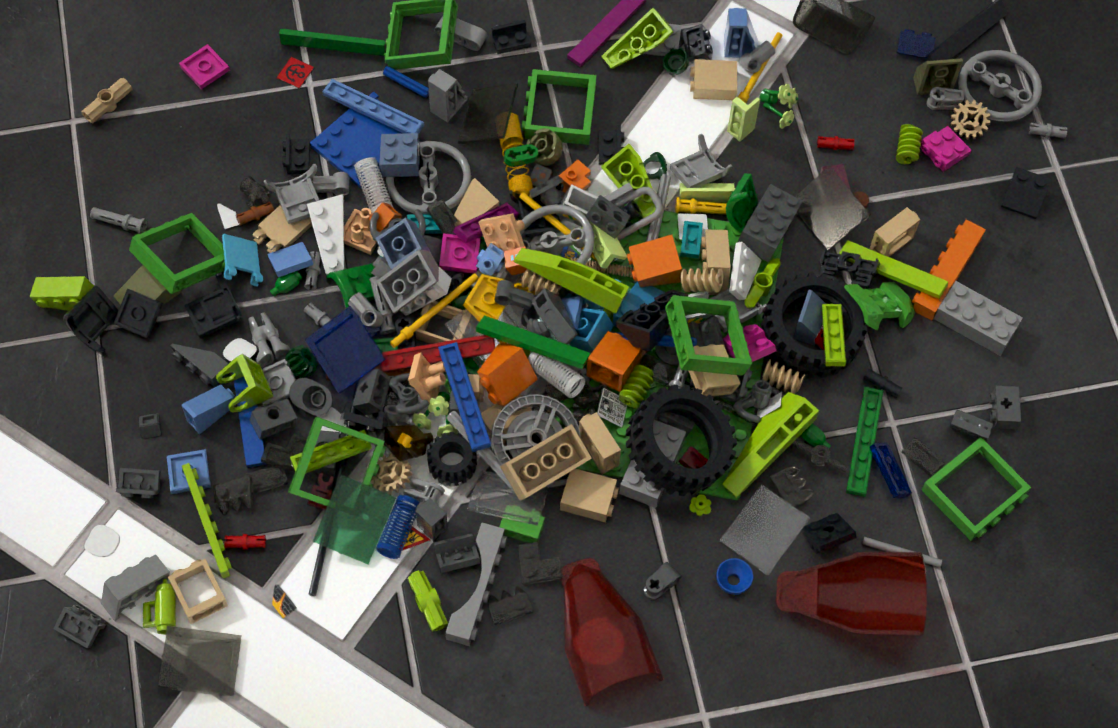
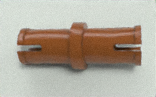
M269 201L266 204L258 207L253 206L250 207V210L236 214V219L241 226L253 220H260V217L271 214L274 208Z

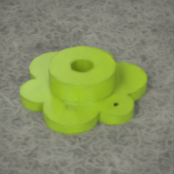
M700 494L697 498L693 497L691 499L692 504H690L689 509L691 512L696 513L697 516L707 515L711 512V501L709 499L706 500L705 495Z

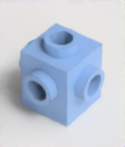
M490 243L485 251L482 249L476 259L479 262L476 267L485 275L492 276L495 271L499 273L504 265L502 262L504 251Z

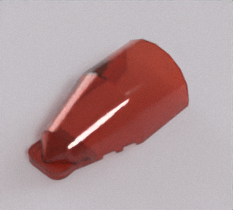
M921 552L853 553V555L834 559V561L815 565L800 571H785L777 579V606L783 612L799 613L857 635L923 636L927 615L925 561Z
M586 558L563 566L560 571V579L564 588L565 652L585 706H588L591 699L602 690L627 679L644 675H656L658 680L662 681L663 675L640 617L601 572L597 561L592 558Z

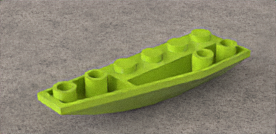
M521 248L514 259L515 263L615 314L630 290L629 286L593 268L557 255Z
M788 392L781 398L780 407L761 418V421L758 423L722 485L737 498L817 419L819 410L806 398Z

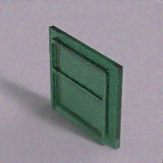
M341 474L312 542L369 565L396 497Z

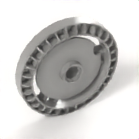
M526 395L511 401L498 414L491 431L492 452L496 455L500 464L503 465L511 460L506 451H509L510 455L514 458L536 445L531 440L532 435L538 436L540 442L559 432L562 430V427L554 418V415L563 422L565 427L572 424L581 439L578 423L571 411L558 400L544 395ZM539 407V411H527L517 416L510 424L507 434H503L505 423L512 414L523 408ZM544 409L551 411V413L548 414L543 411ZM504 439H506L507 446L503 445Z

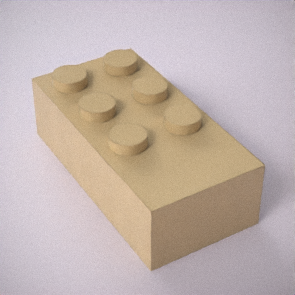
M571 424L504 463L500 468L521 501L592 458Z

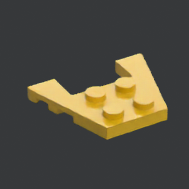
M481 274L465 300L463 306L479 322L484 315L498 320L506 305H499L494 300L497 284L504 279ZM514 284L515 288L529 292L528 287L524 289L522 284Z

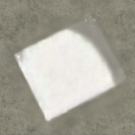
M761 485L722 536L720 542L753 564L764 574L769 575L808 523L810 517Z

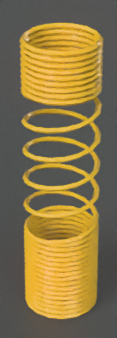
M504 113L498 116L496 125L504 157L505 149L523 145V137L517 114ZM526 164L519 167L506 165L505 171L508 174L509 191L512 190L517 194L525 192L527 195H530L529 190L533 189L531 177L525 175L529 172V169L524 167ZM507 167L515 168L510 172L507 171ZM516 169H527V172L524 174H510L512 171Z

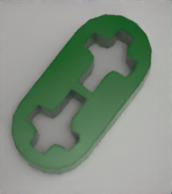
M531 144L509 148L505 151L504 162L511 167L533 163L537 159L538 149Z

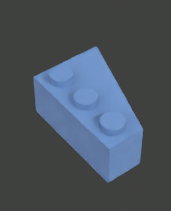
M746 8L728 9L723 40L724 57L741 58L743 54L751 53L759 46L758 38Z

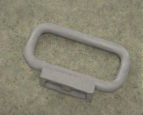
M628 183L604 196V198L620 208L631 200L643 194H648L656 208L654 213L623 229L617 236L618 240L650 224L661 216L663 205L652 188L641 187L634 191L631 184Z

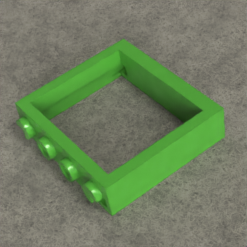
M409 0L393 2L392 12H390L391 20L388 25L389 34L386 39L387 48L386 53H384L385 63L394 70L451 64L458 11L456 1ZM444 12L439 51L398 56L404 16Z
M533 69L532 76H528L530 91H526V102H528V106H524L526 121H522V131H525V139H532L536 135L534 132L546 128L556 133L564 143L589 145L596 75ZM537 83L588 88L583 130L532 125Z
M193 213L180 216L178 219L166 222L163 225L151 228L132 237L129 251L171 294L225 271L223 244ZM188 229L211 252L214 258L174 274L148 246Z
M677 295L671 297L665 308L681 370L744 375L751 367L752 359L748 352L747 342L745 341L743 327L740 323L739 312L735 302ZM684 312L724 316L735 358L696 355Z
M315 417L288 493L358 517L359 513L362 514L365 509L366 503L363 501L365 495H369L373 484L370 481L372 476H376L379 465L377 462L379 457L384 455L386 446L383 445L385 441ZM322 426L376 445L354 508L300 490Z
M980 437L929 478L921 490L972 541L975 537H982L987 532L986 528L990 525L994 527L1001 520L1000 517L1004 513L1009 515L1015 509V504L1018 502L1022 504L1029 497L1028 492L1031 487ZM980 453L1017 492L975 526L941 492L938 486Z

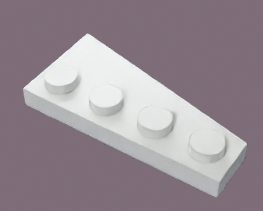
M343 194L307 204L326 276L330 272L345 269Z

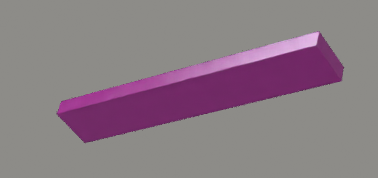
M621 0L567 54V59L582 67L646 0Z

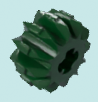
M303 345L293 347L285 357L286 365L299 378L311 376L318 366L317 359L313 356V353L309 351L308 347L305 348Z

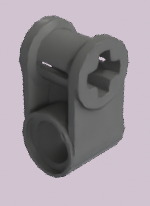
M665 562L646 580L644 595L650 600H656L668 589L672 588L682 576L668 562Z

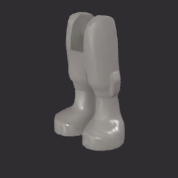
M264 312L260 314L264 324L258 327L254 317L248 319L252 341L259 348L256 361L261 365V368L270 366L274 362L273 353L266 340L271 342L274 355L278 361L285 359L287 353L291 350L288 345L280 341L278 329L274 327L272 321Z

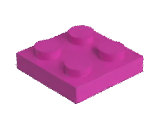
M208 44L179 63L180 68L200 89H203L230 71L229 66Z
M443 233L439 267L442 270L476 274V265L478 263L476 258L479 255L480 238L465 243L457 235Z

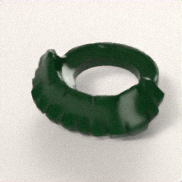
M654 152L650 155V158L643 162L644 167L650 162H659L661 164V168L656 173H647L649 179L660 180L663 174H667V164L661 153Z

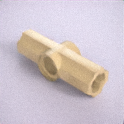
M120 78L110 88L100 90L97 95L98 98L81 111L82 115L88 122L94 123L106 112L114 111L117 103L133 90L132 86L126 79Z

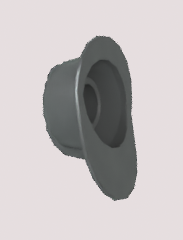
M299 378L290 386L289 395L293 404L316 416L324 415L331 408L333 402L332 394L324 385L312 379Z

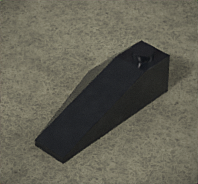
M671 289L655 297L654 302L648 305L643 303L640 305V309L634 312L632 310L627 311L616 321V326L634 347L651 351L661 341L670 327L665 306L673 295L688 297V294Z

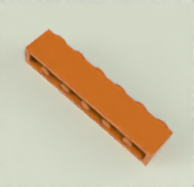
M967 219L963 225H958L954 232L955 238H950L946 245L947 251H942L937 260L939 261L938 266L934 265L929 273L948 281V286L940 299L924 292H917L912 300L916 313L931 321L934 319L939 306L968 263L986 229Z

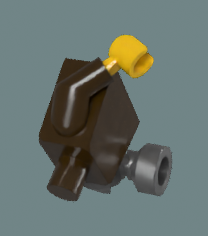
M396 405L385 406L384 417L390 426H385L383 441H385L384 445L399 461L425 455L427 445L434 440L432 433H423L415 425L400 422L399 420L403 418V414L397 413L395 410Z

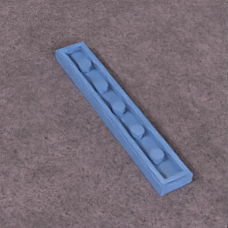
M331 79L322 91L324 96L401 133L419 134L424 127L423 121L334 79Z

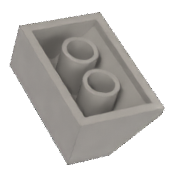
M419 249L378 279L376 282L392 312H398L439 281V267L430 251Z

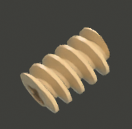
M684 268L681 272L683 290L685 292H698V290L699 292H719L723 284V270L719 268L716 274L715 269L712 268L709 274L708 269L704 268L703 274H701V270L697 268L696 274H694V270L690 268L687 274Z
M526 269L521 279L522 288L525 289L529 285L528 291L532 292L535 289V295H538L544 288L558 295L562 286H558L554 282L551 283L550 280L544 279V277L531 272L529 269Z
M770 359L763 372L762 380L768 381L770 379V386L777 383V389L784 386L785 393L791 389V393L796 394L804 381L805 374L799 378L798 371L792 375L791 368L785 372L784 365L778 369V362L771 366Z

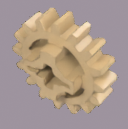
M966 100L964 106L959 103V109L954 108L955 114L951 115V119L955 120L951 122V126H956L954 132L960 131L959 137L966 135L967 140L969 136L976 139V134L983 136L982 130L987 132L988 127L986 125H990V120H987L990 118V113H986L988 108L982 109V103L980 102L976 105L975 100H973L972 104H969V101ZM962 114L963 119L959 123L958 118ZM968 117H969L970 119H973V118H974V122H972V121H968V122H967ZM983 117V123L980 126L978 120Z
M392 453L389 454V457L383 455V460L380 461L378 459L377 462L379 465L376 476H372L370 482L375 490H379L381 494L387 492L391 495L394 490L396 493H399L400 487L406 488L405 482L410 483L408 477L412 476L410 471L412 467L407 460L399 461Z

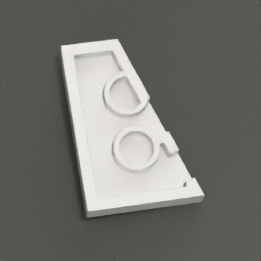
M738 242L735 245L729 292L739 301L746 299L762 261L743 242Z

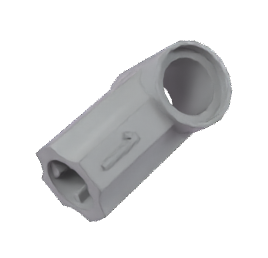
M766 40L751 53L743 54L740 58V66L751 73H756L760 70L761 64L772 57L776 50Z
M336 172L333 176H314L313 186L316 193L333 192L335 195L343 194L345 196L349 194L350 176L346 172Z
M358 292L349 299V306L361 318V322L365 326L378 328L383 324V315L371 305L361 292ZM374 314L375 319H374V321L371 323V322H370V317H371V315Z

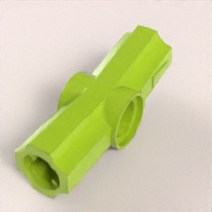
M418 570L413 572L408 577V581L415 594L421 613H424L431 631H439L448 626L440 606L439 596L435 588L432 589L424 571Z

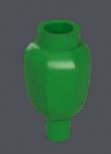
M298 271L279 277L275 282V287L270 290L271 294L275 297L279 293L291 291L299 285L302 279Z
M813 423L801 434V437L814 447H822L826 452L831 447L825 441V434Z

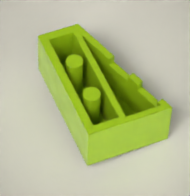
M85 276L36 277L30 298L37 306L42 308L47 307L70 311L94 285Z

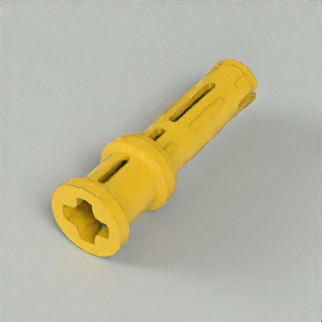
M676 197L675 213L726 214L727 203L701 202L695 198L687 200Z

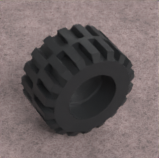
M450 432V435L442 433L441 438L438 436L434 438L435 443L431 442L429 445L430 449L427 450L429 472L432 473V477L435 480L438 478L439 483L443 484V482H446V486H450L451 483L458 486L459 482L464 484L467 482L466 478L471 479L473 476L472 472L475 473L477 453L476 451L472 452L470 444L459 432L457 435H454V432ZM448 453H457L463 457V460L456 465H447L441 461L442 457Z

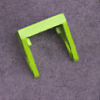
M244 354L237 356L216 375L218 383L221 384L232 382L241 377H244L248 387L229 403L228 407L231 412L243 411L274 397L261 365ZM227 373H234L230 377L222 378ZM246 401L245 404L234 407L237 403Z

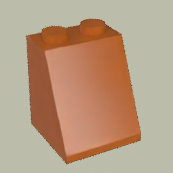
M673 235L629 247L630 253L627 254L629 265H634L635 270L631 271L634 282L638 281L640 287L681 282L682 267Z
M608 331L588 357L586 376L620 392L630 377L631 372H633L634 366L637 365L641 358L642 349L634 347L620 334Z
M503 342L496 346L477 371L481 378L480 383L488 392L489 400L493 404L501 406L507 405L538 380L523 349Z

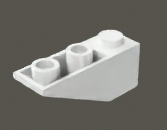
M439 267V281L400 311L407 316L446 295L452 278Z

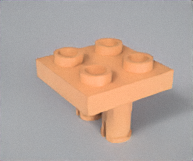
M363 208L361 211L354 209L344 226V244L371 255L378 244L377 241L373 240L370 233V220L368 219L371 217L372 212L369 208Z
M513 213L481 219L478 222L487 247L490 243L503 251L524 247L520 232L525 228V224L522 220H515Z
M422 353L414 355L408 381L419 393L422 400L429 402L431 398L436 399L440 385L446 384V377L443 374L445 369L442 361L430 365Z

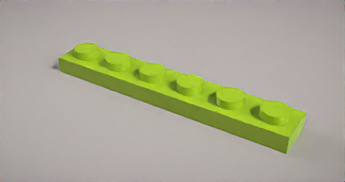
M189 463L184 464L182 468L222 578L229 577L230 573L228 570L232 567L228 557H223L222 551L225 548L222 540H217L215 533L219 531L215 521H210L209 515H212L209 504H204L202 498L206 497L202 485L198 487L196 480L199 479L196 468L191 469Z

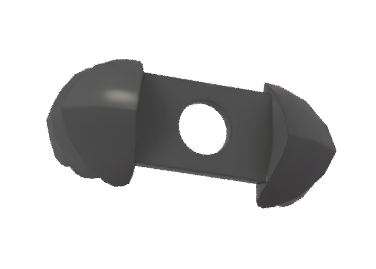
M532 304L529 310L523 309L521 324L527 328V331L549 338L551 333L544 322L538 321L539 315L534 305Z

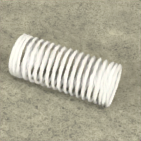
M370 157L358 161L354 165V169L362 186L361 188L363 189L368 207L373 214L382 202L390 204L392 207L393 205L390 202L391 199H389L390 196H388L389 193H387L380 169H378V162L376 158Z
M531 352L528 360L530 364L532 363L531 366L537 374L555 386L568 398H573L581 392L585 385L584 377L565 363H560V361L554 359L551 361V358H546L543 355H540L534 363L539 354Z

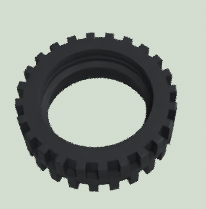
M809 272L807 277L797 274L793 281L791 278L786 279L783 286L779 284L774 294L772 293L762 316L761 329L764 330L766 338L775 344L776 351L773 352L775 354L773 359L776 362H783L787 371L789 368H792L799 372V376L801 373H807L808 378H814L815 374H820V378H824L829 372L835 375L841 367L842 369L848 367L850 361L854 360L861 348L868 331V326L865 325L860 306L846 291L844 286L838 283V278L834 277L831 280L827 278V274L823 273L818 277L814 275V272ZM808 290H812L826 304L842 305V318L845 328V366H826L825 350L810 349L799 344L785 329L783 324L785 310L795 302L805 301Z
M671 385L668 390L666 387H663L657 392L652 393L628 422L630 426L626 429V436H630L626 441V448H631V453L628 456L630 461L635 460L637 464L634 467L637 472L642 471L645 475L643 479L647 483L650 480L655 483L654 488L658 490L665 488L667 489L666 493L670 495L675 491L679 493V496H685L689 492L691 495H695L701 490L708 489L732 465L731 460L736 455V451L733 448L737 445V438L732 436L736 432L735 427L730 426L729 421L731 418L729 414L725 415L722 412L724 407L720 403L716 405L712 401L714 397L710 394L706 397L702 394L701 389L697 388L695 391H692L688 385H684L681 389H678V385ZM659 414H680L694 421L706 438L709 449V458L703 467L698 469L682 467L672 462L663 454L656 443L653 433V422Z

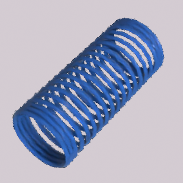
M407 495L397 496L396 503L391 510L388 522H386L376 547L378 553L391 559L400 558L404 544H406L405 541H407L406 538H408L413 522L416 519L414 514H416L415 510L420 502ZM403 501L410 502V503L414 504L415 506H413V505H411V504H408V503H405V502H403Z

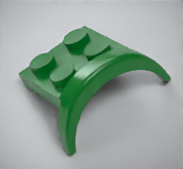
M744 173L726 204L727 219L731 226L740 233H742L759 203L751 174Z
M372 264L333 271L326 276V279L332 278L336 282L342 293L347 321H351L354 317V310L348 304L349 299L353 295L361 292L368 301L375 300L370 278L375 277L371 273L375 268Z

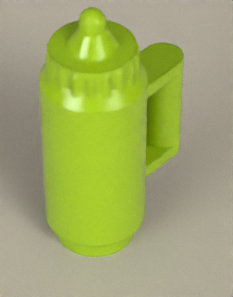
M163 579V583L157 585L155 600L143 603V628L155 627L157 633L162 635L172 634L174 628H176V593L172 584H168L167 579ZM151 607H155V621L151 622Z

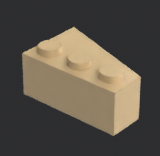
M705 229V237H701V248H704L702 249V261H704L702 273L704 268L708 269L709 274L712 268L715 269L716 274L719 268L723 270L721 290L719 292H709V295H718L727 290L729 285L731 267L728 230Z

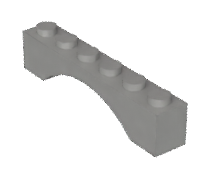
M481 523L476 538V549L482 565L480 580L471 598L459 610L451 614L445 633L446 640L470 646L471 640L475 641L478 629L475 627L477 621L481 622L484 614L482 606L483 603H487L490 591L487 590L489 584L493 585L496 573L493 571L495 566L500 564L502 555L499 553L501 548H505L507 542L504 528Z

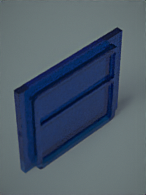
M351 306L347 307L305 339L339 394L386 360Z

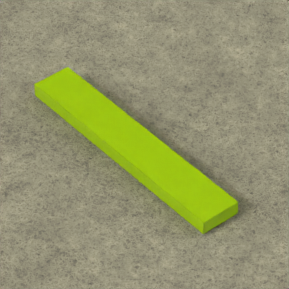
M847 240L839 252L840 255L842 251L859 254L862 259L876 261V258H878L880 262L879 268L877 267L878 274L940 299L948 286V281L849 240ZM853 258L847 259V261L855 263Z

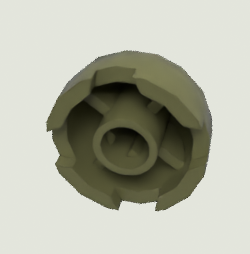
M542 128L534 132L536 135L527 141V144L534 145L538 149V156L534 163L542 166L552 165L562 155V141L550 129Z

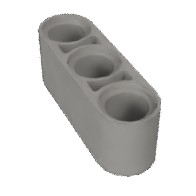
M443 16L434 29L435 33L440 37ZM456 19L454 43L474 51H479L488 36L486 31Z

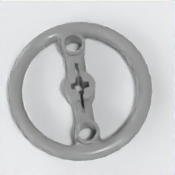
M990 50L978 53L964 64L959 75V90H962L964 93L965 103L968 100L969 104H972L974 100L967 87L968 75L974 81L982 80L990 85L989 91L994 97L1001 98L1006 95L1014 100V105L1019 110L996 112L988 109L986 113H990V118L988 119L1012 121L1023 118L1035 109L1042 93L1041 79L1036 69L1023 57L1008 51ZM1003 59L1020 66L1031 78L1033 96L1027 90L1019 91L1010 85L1011 79L1007 74L998 73L993 75L987 71L986 65L982 61Z
M424 141L420 142V157L423 167L419 170L420 184L424 189L422 205H416L405 200L396 190L394 177H386L387 190L398 206L411 213L419 209L422 214H440L452 209L461 202L471 183V170L467 159L458 149L443 142ZM435 151H442L451 155L458 161L463 171V182L459 191L452 198L441 204L437 203V196L435 194V188L438 186L437 170L433 164L435 161ZM428 167H429V174H430V177H429L430 188H429V186H428V180H427V179H428Z
M547 205L532 211L522 219L525 228L520 232L521 236L531 223L543 216L565 214L575 218L580 222L583 229L575 228L570 234L557 236L555 232L548 231L541 236L540 241L529 243L527 240H523V243L527 249L545 251L553 255H559L563 247L572 245L577 248L584 247L582 254L576 262L585 265L589 260L594 247V232L589 220L579 210L567 205Z

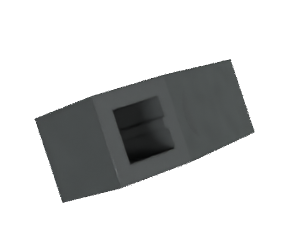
M544 288L532 300L537 314L556 339L568 345L578 334L560 296Z
M177 344L170 345L173 351L172 356L178 362H184L190 372H196L200 375V379L205 384H211L214 388L219 384L216 375L228 363L215 352Z

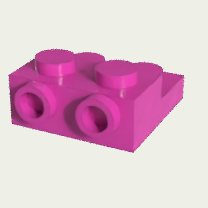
M946 126L939 132L934 131L922 139L920 147L922 152L928 155L934 165L943 172L970 155L972 151L949 126Z
M754 324L743 327V334L752 362L776 351L775 344L766 338L764 330L758 325ZM727 334L723 338L725 349L732 358H735L729 334Z

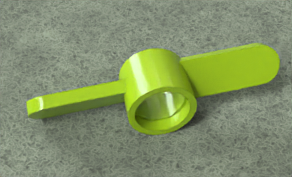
M774 258L770 260L764 271L755 275L751 290L744 300L747 308H753L760 297L769 294L773 283L772 278L781 265L780 259Z

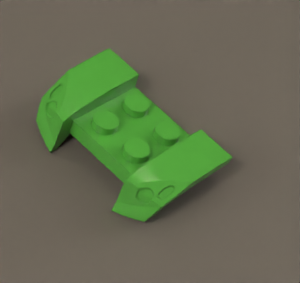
M884 282L876 289H863L858 284L844 286L846 291L860 306L865 323L877 331L883 318L899 317L901 328L907 326L913 319L915 310L910 297L895 282Z

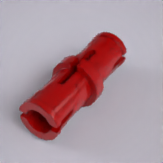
M818 136L817 148H830L836 151L837 149L854 150V139L838 138V136Z
M243 534V536L225 535L224 537L226 540L224 541L225 548H243V550L248 548H266V535L248 536V534Z

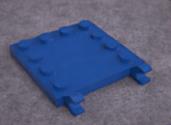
M372 92L369 95L370 97L378 100L377 98L379 96L375 92ZM350 108L310 142V147L337 170L348 173L350 181L362 189L354 165L362 159L373 157L376 158L377 166H379L378 169H380L381 134L403 133Z

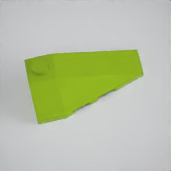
M652 8L601 57L613 69L659 46L674 31L664 17Z
M627 144L601 166L604 173L618 189L628 183L631 184L634 191L641 187L652 188L642 159L630 144ZM643 194L633 200L639 206L643 218L655 212V205L648 194Z

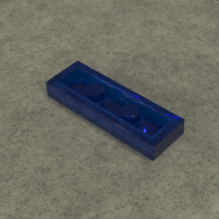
M888 442L872 444L869 448L893 498L908 497L912 492Z

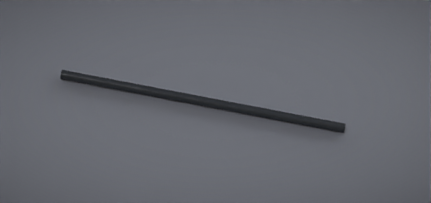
M360 377L357 378L350 407V413L357 414L358 409L353 407ZM346 425L347 428L354 429V427ZM347 458L338 461L330 501L336 503ZM330 507L327 509L308 593L309 596L313 597L317 594L336 510Z

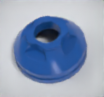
M727 559L717 569V583L728 594H742L752 584L753 571L748 563L741 559ZM731 575L737 576L739 583L737 585L729 584L728 577Z

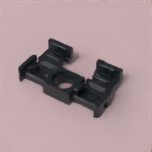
M824 248L820 258L822 267L820 274H817V276L820 277L821 273L827 274L828 279L833 280L835 272L838 270L856 273L857 278L852 280L851 284H858L861 288L869 289L872 277H875L878 273L877 267L879 268L880 262L878 258H876V261L862 259L859 254L842 251L840 255L830 253L827 248ZM848 258H853L855 263L850 267L846 266L845 261Z

